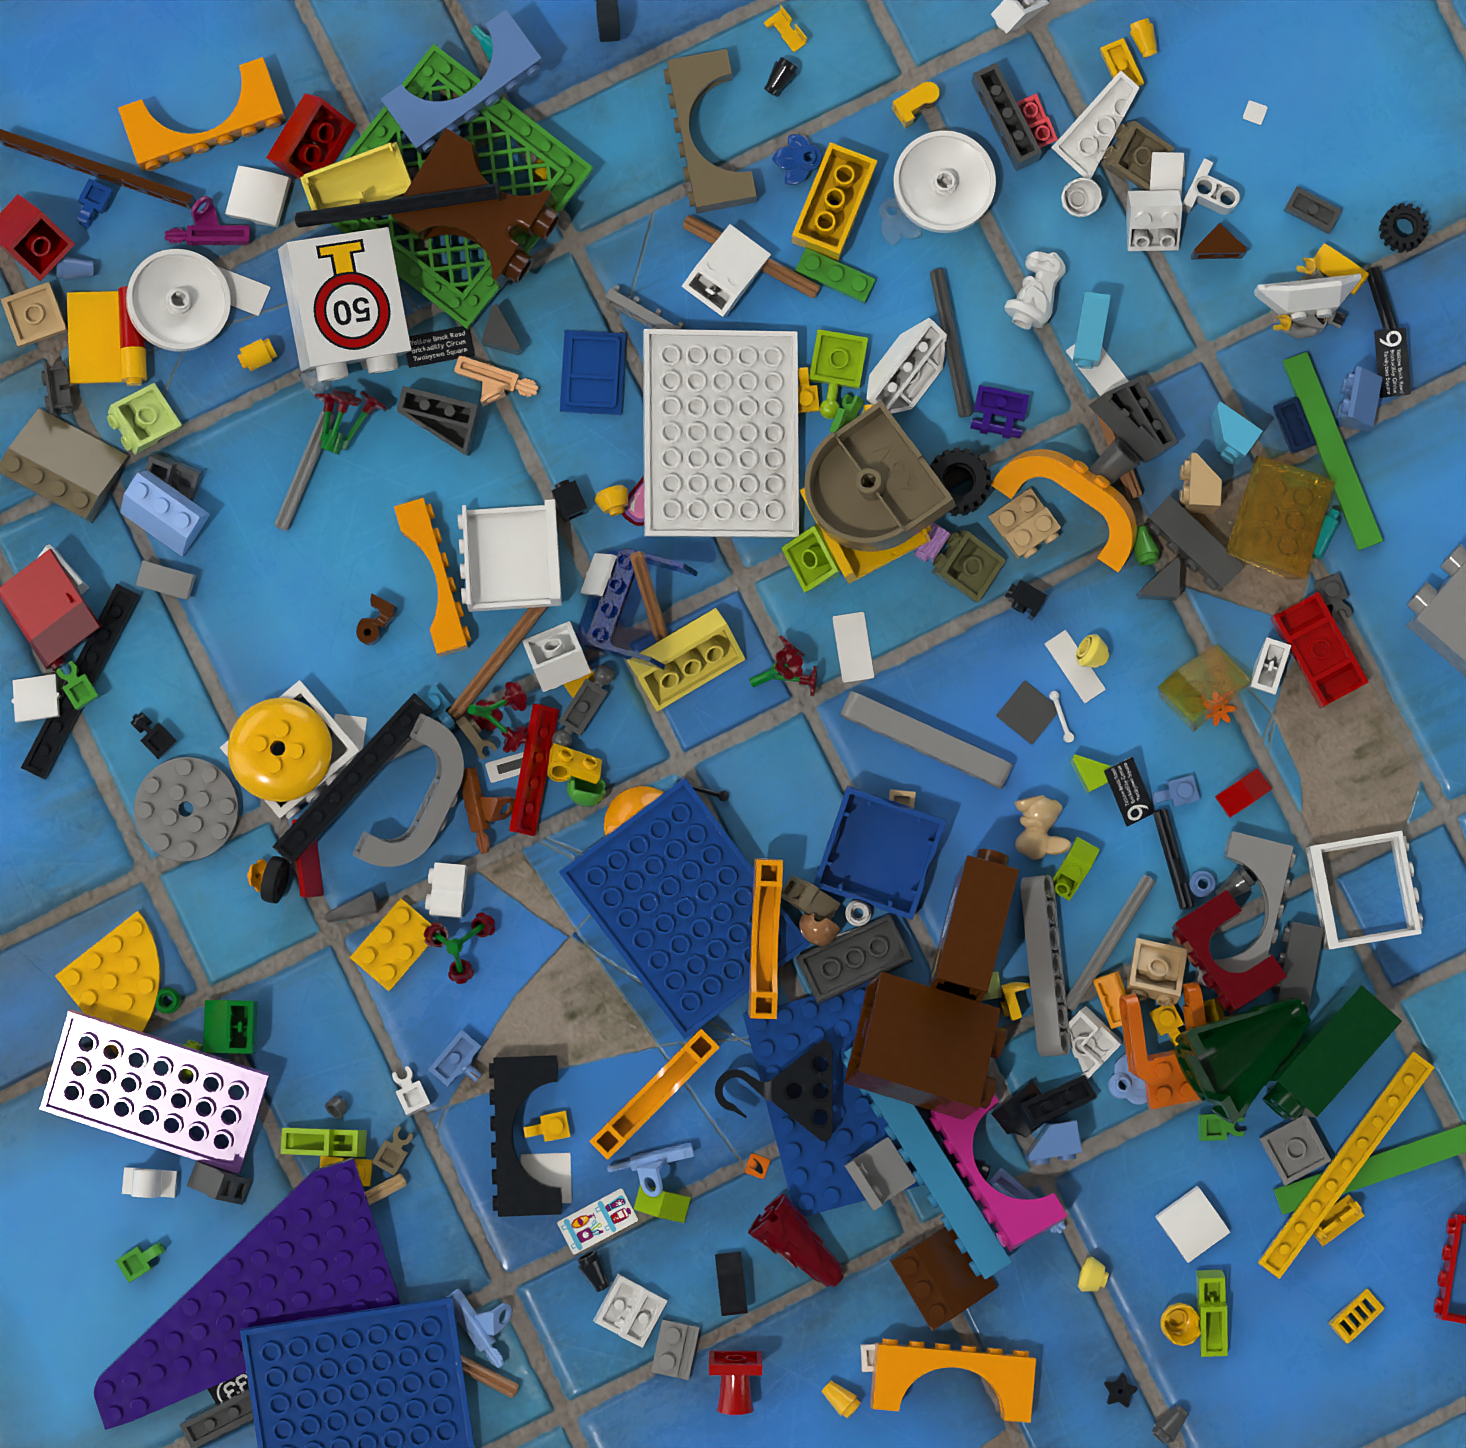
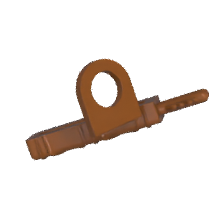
M470 767L464 769L461 782L462 797L471 833L476 832L477 835L475 839L477 841V848H479L478 850H480L481 854L489 852L490 847L488 835L485 833V830L490 828L489 822L508 818L512 814L515 799L511 796L482 797L476 768ZM506 803H510L509 808L500 814L501 808Z

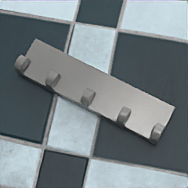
M615 285L613 289L610 288L605 296L607 304L650 329L682 330L684 323L681 321L675 326L660 317L662 314L660 309L653 313L638 304L640 298L637 296L630 300L619 293L620 286Z

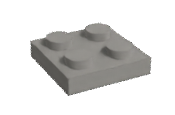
M1299 1116L1295 1121L1292 1120L1258 1138L1283 1185H1287L1331 1161L1309 1118L1305 1116Z

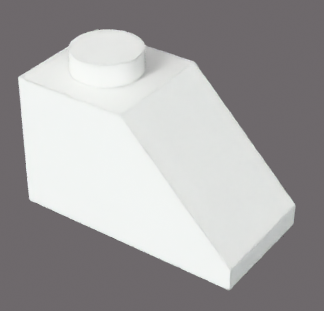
M1003 0L990 15L995 19L997 26L1007 34L1023 26L1047 7L1049 2L1047 0Z

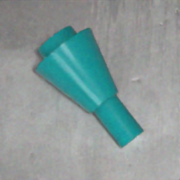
M475 25L470 32L480 42L490 64L493 53L492 38L478 25Z

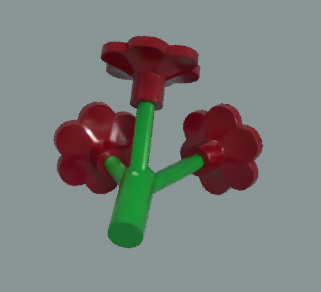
M780 635L779 638L784 648L776 653V662L769 670L749 679L751 686L756 687L772 679L799 682V685H808L810 696H815L818 666H813V670L809 675H802V657L805 654Z
M507 682L505 684V696L502 697L501 701L486 703L480 700L476 705L471 704L468 707L470 719H474L481 730L493 731L497 727L502 731V735L505 737L503 742V751L505 753L515 752L520 747V744L524 743L527 739L526 733L528 728L526 726L516 727L513 730L503 726L500 723L502 714L498 711V708L503 705H510L514 711L526 710L525 702L527 701V696L522 691L518 682Z

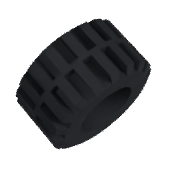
M960 447L954 448L952 451H949V449L945 450L942 455L936 456L930 464V468L942 484L945 473L952 469L966 471L973 480V487L969 493L960 496L950 493L956 504V507L948 512L951 513V516H957V514L964 516L968 515V512L972 511L973 513L984 503L991 486V472L986 467V461H982L978 453H970V449L967 448L964 451L960 450Z

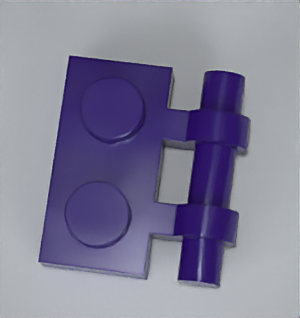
M979 385L973 412L982 413L983 418L982 421L972 419L970 429L980 430L982 434H987L988 432L1002 435V438L1010 439V437L1020 439L1022 429L1013 427L1014 420L1024 422L1029 395ZM991 415L1006 418L1005 425L991 423Z

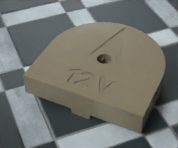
M882 401L876 403L837 432H831L814 450L807 465L805 495L813 516L822 530L831 539L853 550L875 552L894 548L906 542L956 507L950 493ZM870 483L874 484L871 488L867 487Z

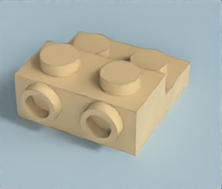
M1031 488L988 516L989 521L1017 560L1022 556L1025 559L1031 557L1038 551L1036 547L1041 543L1045 542L1048 545L1059 537L1057 532L1061 529L1047 507L1043 506Z
M1136 938L1131 966L1128 972L1126 993L1136 994L1139 1001H1144L1147 998L1155 999L1157 1004L1161 1006H1171L1172 1003L1177 1004L1181 996L1187 950L1181 947Z

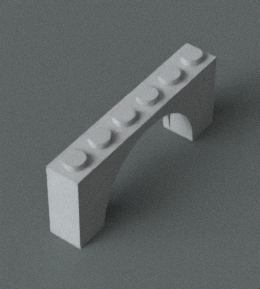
M1234 831L1228 834L1223 858L1240 865L1254 878L1263 896L1265 912L1262 928L1253 943L1233 957L1214 960L1220 968L1233 973L1245 972L1271 956L1269 954L1270 945L1275 944L1278 935V929H1274L1276 920L1281 919L1284 904L1280 903L1282 894L1287 893L1290 879L1286 878L1288 868H1293L1296 854L1292 853L1294 846ZM1197 966L1194 982L1196 981L1199 986L1208 988L1202 979L1204 974Z

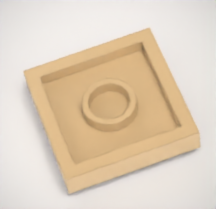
M50 282L1 299L19 348L68 331Z

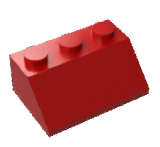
M305 93L266 158L285 173L301 181L300 177H303L304 174L334 163L356 125L321 97Z

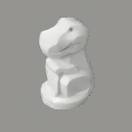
M1034 251L1026 257L1025 266L1028 270L1036 273L1035 277H1025L1022 282L1023 288L1019 291L1017 298L1007 300L1004 307L1006 313L1013 318L1012 322L1023 329H1030L1031 327L1043 328L1047 324L1052 314L1056 284L1065 274L1066 269L1057 253L1047 254Z

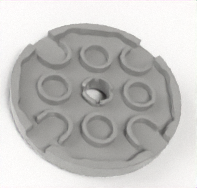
M175 758L158 765L144 778L136 793L134 818L141 837L155 852L176 861H197L212 855L229 841L235 831L239 818V800L233 784L227 775L215 765L198 758ZM185 802H190L194 808L193 813L190 816L184 817L181 815L179 807Z

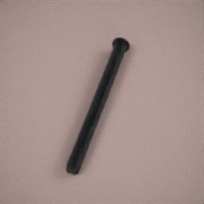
M496 180L495 184L298 212L295 214V223L297 227L302 228L497 199L499 202L501 201V189L499 181Z

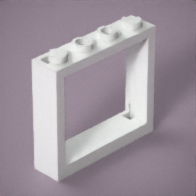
M300 680L279 698H289L298 701L304 697L349 750L329 766L324 779L309 794L299 799L288 801L282 807L275 801L264 800L281 820L286 818L290 820L301 811L299 807L304 802L311 803L321 794L319 790L326 784L329 786L360 752L359 748ZM227 741L220 747V749L228 757Z
M1402 831L1305 848L1320 927L1324 928L1322 936L1324 950L1422 934L1423 917L1421 913H1418L1416 903L1419 902L1417 888L1413 887L1411 877H1414V868L1412 862H1408L1406 851H1409V843H1407L1406 836H1403ZM1391 841L1407 928L1338 940L1322 853Z

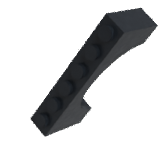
M558 1055L493 1057V1063H489V1079H494V1089H490L489 1093L490 1105H495V1116H490L491 1132L496 1133V1142H491V1157L496 1158L497 1168L492 1169V1185H497V1195H493V1211H498V1217L563 1214L562 1187L549 1186L533 1178L520 1163L513 1141V1127L516 1114L526 1097L542 1085L559 1082Z

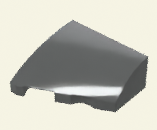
M158 453L149 456L145 471L149 470L193 502L203 471Z

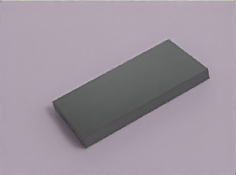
M891 914L836 938L829 945L819 946L796 957V961L818 1005L872 981L881 972L889 973L913 962Z

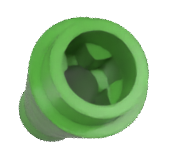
M1137 527L1134 559L1138 561L1139 566H1147L1158 562V555L1160 553L1149 533L1148 527Z

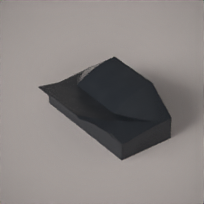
M1031 1081L990 1114L1006 1134L1014 1133L1026 1138L1040 1126L1029 1130L1017 1107L1021 1103L1042 1093Z

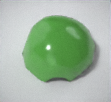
M571 776L566 787L567 794L574 803L580 806L594 807L602 802L606 793V783L601 778L597 784Z

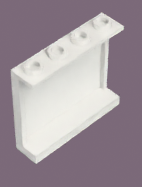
M555 499L545 500V505L477 510H467L466 505H462V514H458L459 530L463 529L464 539H459L460 554H464L465 563L460 564L461 579H466V588H461L462 604H467L469 612L562 606Z

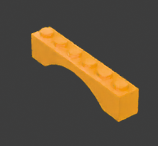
M424 498L394 506L402 534L413 541L425 553L436 576L438 604L430 632L438 657L469 649L467 642L471 641L468 627H462L460 617L464 616L460 601L455 602L453 592H457L453 577L448 578L445 568L450 566L446 553H441L438 546L439 543H442L439 529H433L431 519L435 518L431 503L426 504Z
M754 858L748 1016L750 1018L777 1019L778 932L783 860Z
M700 1029L589 1142L609 1160L720 1047Z

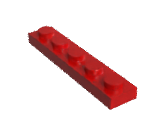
M533 704L509 827L510 832L535 837L548 771L552 736L555 733L559 709L541 704Z

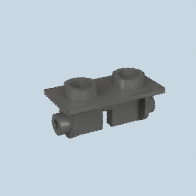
M44 362V371H41L43 385L47 386L48 396H45L46 409L55 417H59L58 411H61V414H70L71 408H73L71 390H61L60 387L70 385L68 367L65 366L64 362H56L54 367Z

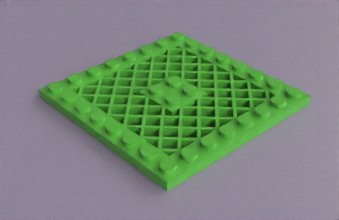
M433 44L402 85L408 92L424 100L429 95V101H434L433 93L444 90L447 93V100H452L451 91L460 97L473 89L481 80ZM440 82L443 86H436V84ZM499 96L500 100L492 107L488 108L486 106L479 111L483 117H476L471 122L467 123L465 121L461 124H468L470 136L462 138L472 143L475 149V141L488 140L490 152L478 153L479 159H491L492 170L481 171L483 177L493 176V184H495L497 175L510 173L512 185L501 186L500 189L501 192L513 191V195H517V190L530 189L531 195L535 194V188L545 187L544 190L552 192L556 201L553 209L561 213L594 171V167L502 96ZM384 106L342 160L390 143L396 135L403 158L405 150H413L415 147L413 144L403 145L402 133L404 132ZM486 122L488 134L474 136L473 124ZM491 122L504 132L492 133ZM506 138L507 150L494 151L493 139ZM511 138L522 145L523 148L512 149ZM417 151L418 161L406 162L407 168L419 167L420 170L425 162L422 158V153L419 154ZM526 153L528 165L514 167L513 155ZM531 153L544 163L532 164ZM508 155L510 167L496 169L495 157ZM546 168L548 181L534 182L533 170ZM551 169L556 172L553 178L551 176ZM528 171L530 183L516 185L515 172ZM388 215V219L375 221V217H370V220L363 218L331 223L344 234L379 229L377 226L389 225L397 275L467 330H469L501 289L492 279L490 260L484 249V261L471 263L470 250L482 248L478 244L469 245L467 238L463 237L464 246L451 247L450 235H442L445 236L446 248L433 249L431 238L427 240L428 250L415 252L414 239L420 238L408 232V235L395 236L394 224L397 223L391 215ZM520 233L515 237V241L521 244L527 254L540 239L537 235L531 238L524 233ZM409 240L410 252L398 242ZM465 251L466 264L453 265L452 253ZM447 253L448 266L435 267L434 255ZM429 256L430 267L417 257ZM482 267L473 279L472 268ZM467 269L468 281L455 283L454 271ZM449 271L450 283L438 273ZM467 287L463 293L457 289Z

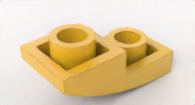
M1325 243L1313 258L1318 271L1326 277L1361 274V280L1350 292L1352 295L1356 294L1369 276L1368 272Z

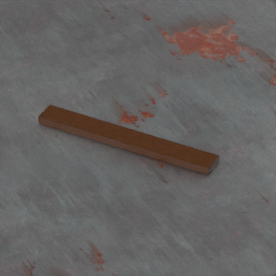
M0 129V142L3 146L190 210L196 203L192 194Z

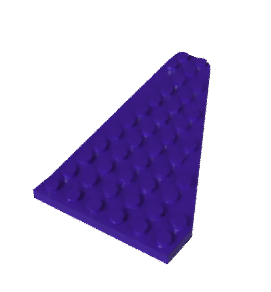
M354 1157L313 1170L100 1374L94 1387V1398L105 1430L132 1422L246 1373L240 1334L241 1328L401 1304Z

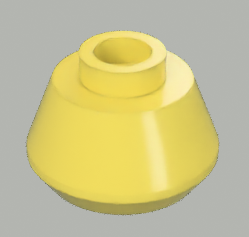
M1097 634L1086 636L1076 652L1077 662L1083 667L1097 668L1100 665L1103 666L1109 658L1108 646Z
M1094 1257L1086 1258L1080 1271L1077 1286L1082 1292L1098 1291L1100 1287L1105 1288L1109 1273L1105 1272V1266Z

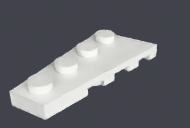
M1120 70L1051 149L1083 178L1091 179L1140 87Z

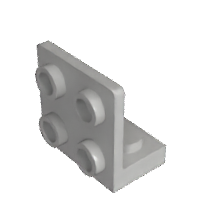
M888 1137L844 1165L873 1211L916 1182L913 1174Z

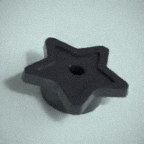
M1121 1373L1115 1381L1104 1382L1105 1387L1109 1391L1107 1404L1119 1402L1128 1408L1130 1406V1396L1138 1388L1127 1383L1124 1373ZM1118 1389H1122L1123 1392L1119 1394Z

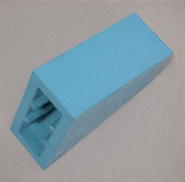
M1086 291L1084 293L1072 363L1077 364L1079 368L1092 369L1093 366L1098 367L1111 295Z

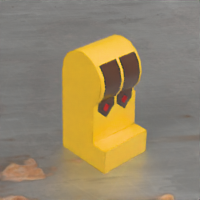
M924 82L892 102L891 108L905 129L914 124L915 114L923 109L933 108L937 104L939 88L933 82Z

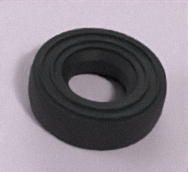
M271 857L264 870L260 894L261 899L265 902L276 904L281 900L285 892L290 864L283 857Z

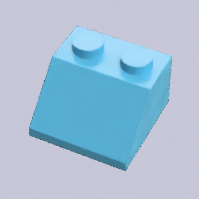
M1221 401L1210 414L1216 451L1221 453L1219 456L1229 464L1234 462L1238 465L1263 430Z

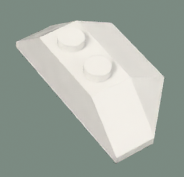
M1361 274L1261 284L1255 288L1254 295L1277 314H1285L1291 317L1292 321L1306 319L1307 315H1317V318L1332 316V313L1338 309L1361 280Z
M930 318L900 334L870 373L866 399L873 406L882 401L890 413L913 409L943 369L947 334Z

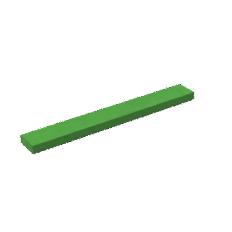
M1304 352L1283 360V367L1295 397H1298L1317 444L1315 447L1357 551L1382 543L1383 539L1308 353Z
M1466 1124L1370 1156L1342 1194L1465 1153ZM1322 1173L1273 1189L1282 1215L1296 1210Z

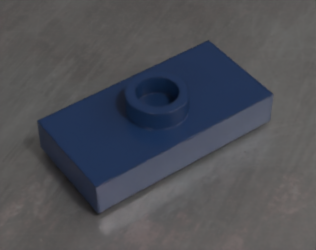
M1298 397L1273 406V411L1291 455L1317 445Z

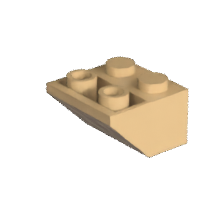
M1191 453L1184 460V464L1180 466L1179 477L1180 480H1184L1183 489L1179 491L1178 503L1183 505V508L1188 513L1214 514L1221 506L1222 480L1197 453Z

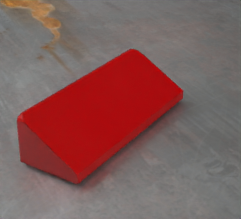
M297 819L292 820L291 824L293 825ZM316 838L296 860L300 896L304 899L321 897L324 894Z

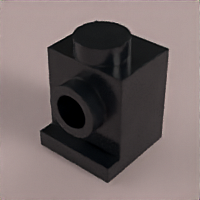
M1020 579L1017 585L1011 584L1005 597L1012 603L1011 607L1022 614L1028 612L1030 614L1028 619L1032 621L1047 595Z

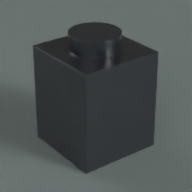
M569 480L561 481L555 485L556 489L551 490L564 522L588 513V508L575 480L572 482Z

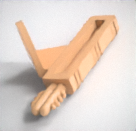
M465 356L458 357L454 368L455 373L459 376L482 382L480 401L483 407L505 397V390L514 393V390L517 389L520 395L523 394L525 396L526 394L527 397H531L532 395H537V390L539 389L535 385L534 380L530 381L527 378L519 380V375L514 372L512 373Z

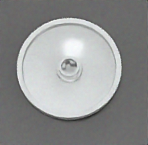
M934 131L912 141L901 153L893 176L894 195L902 212L919 227L937 233L961 231L976 223L988 210L996 187L994 166L987 152L972 138L954 131Z
M169 249L149 256L133 272L127 287L126 306L132 324L147 341L165 350L181 352L205 346L221 332L230 312V291L223 274L209 259L189 250Z

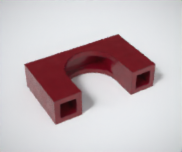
M1226 889L1175 922L1172 926V936L1180 946L1184 945L1188 951L1187 957L1190 963L1195 968L1198 966L1204 974L1202 979L1209 989L1213 988L1219 996L1217 1001L1224 1011L1228 1010L1232 1015L1283 982L1287 975L1273 955L1251 969L1240 973L1228 972L1214 962L1209 950V941L1212 933L1236 918L1242 911Z

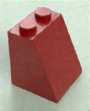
M19 194L0 212V248L40 282L75 245L41 210Z

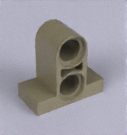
M793 875L789 877L781 892V899L808 915L814 913V919L818 922L825 918L832 920L841 903L819 890L815 885Z

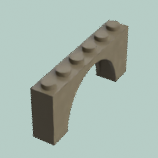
M727 49L667 60V69H663L666 85L671 84L672 93L668 94L670 108L676 109L677 118H673L675 133L681 134L682 142L678 143L680 158L685 157L687 166L683 167L685 182H690L692 191L688 192L690 207L695 206L696 214L756 203L757 195L752 171L733 172L711 164L696 149L689 130L691 115L699 100L712 88L732 81V71Z

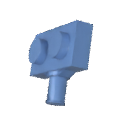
M461 1030L430 1066L428 1071L447 1087L450 1086L457 1076L463 1073L476 1083L478 1081L476 1076L480 1078L482 1073L476 1070L471 1063L473 1057L482 1046L464 1030Z

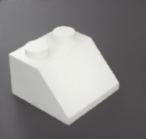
M570 621L522 640L543 692L555 689L560 685L580 679L591 673Z

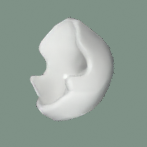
M1087 178L1074 179L1064 187L1061 193L1062 207L1069 215L1079 218L1096 212L1102 201L1101 188L1095 181Z

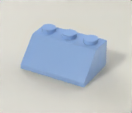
M149 470L137 472L124 493L120 510L122 515L182 557L186 554L210 516L207 511Z

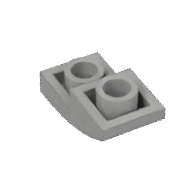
M142 561L136 585L189 600L196 575Z

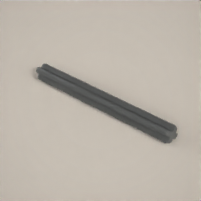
M942 268L931 270L930 277L940 327L947 334L945 351L958 415L960 418L971 416L973 412L945 274Z

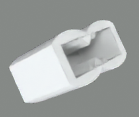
M435 862L434 868L429 869L428 884H432V892L426 896L425 909L430 910L429 914L431 916L463 918L468 871L466 865Z

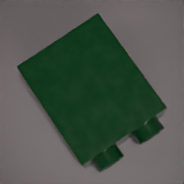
M1357 985L1341 988L1309 1024L1288 1057L1282 1060L1267 1083L1266 1087L1269 1091L1262 1100L1285 1120L1288 1117L1294 1121L1299 1116L1318 1117L1398 1027L1402 1020L1364 986Z

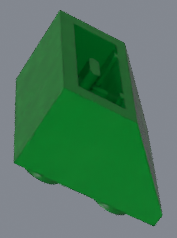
M205 1000L203 1052L256 1054L258 1001Z

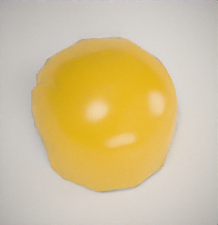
M1178 1302L1169 1305L1161 1315V1331L1175 1345L1187 1346L1193 1344L1201 1334L1199 1328L1200 1317L1194 1308L1188 1304Z

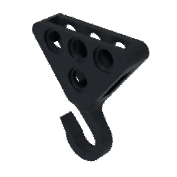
M822 1040L768 1082H761L745 1071L738 1069L723 1073L716 1082V1099L726 1110L734 1111L745 1118L747 1117L733 1103L728 1102L723 1095L725 1082L730 1078L738 1077L746 1081L767 1101H772L820 1141H828L832 1137V1045L828 1041ZM821 1056L827 1060L828 1066L825 1071L817 1072L813 1068V1060L816 1057ZM797 1083L800 1085L801 1094L798 1098L792 1099L787 1095L786 1088L789 1084ZM817 1083H823L827 1086L828 1093L824 1098L818 1099L813 1095V1087ZM820 1109L824 1110L828 1115V1119L823 1125H817L813 1121L814 1112Z

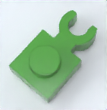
M70 661L68 663L72 668L71 673L65 675L62 669L59 668L57 669V674L69 683L62 688L74 708L78 711L100 696L86 674L78 677V667L74 662Z
M1215 1113L1198 1114L1199 1141L1227 1140V1133L1240 1137L1244 1135V1132L1236 1131L1234 1128L1235 1123H1229ZM1242 1117L1238 1121L1242 1122L1244 1118Z

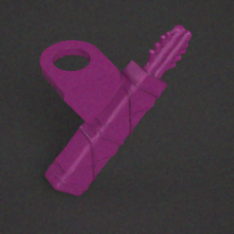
M203 196L196 201L191 209V216L196 225H187V231H184L182 228H172L164 233V239L171 244H180L186 241L187 245L245 246L250 244L251 231L248 225H219L213 200L209 196ZM206 202L205 207L201 211L197 212L198 208Z

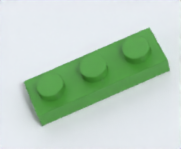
M805 248L795 269L796 273L865 304L875 283V278L808 248Z

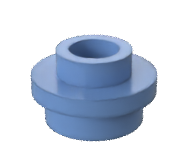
M1206 871L1196 872L1189 880L1190 890L1198 897L1209 896L1215 889V879ZM1200 879H1204L1207 882L1205 889H1201L1198 886Z

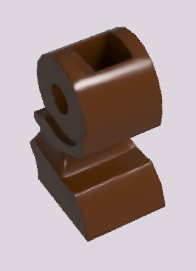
M371 594L370 602L374 609L379 610V616L377 618H362L356 629L358 639L366 645L378 643L381 638L380 629H387L388 625L396 619L395 612L397 607L374 594Z

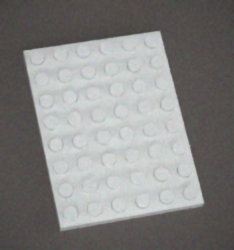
M643 330L644 537L796 538L799 536L797 332Z

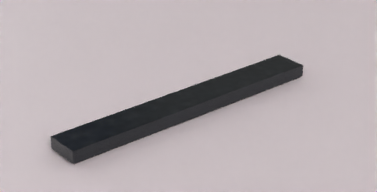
M117 583L98 618L102 627L88 637L75 662L79 670L78 677L86 674L93 687L141 597L139 594ZM63 688L60 691L61 697L59 698L60 717L46 718L21 766L22 769L46 780L83 709L82 707L77 711Z
M413 693L272 848L292 865L409 738L420 713L429 716L433 709Z

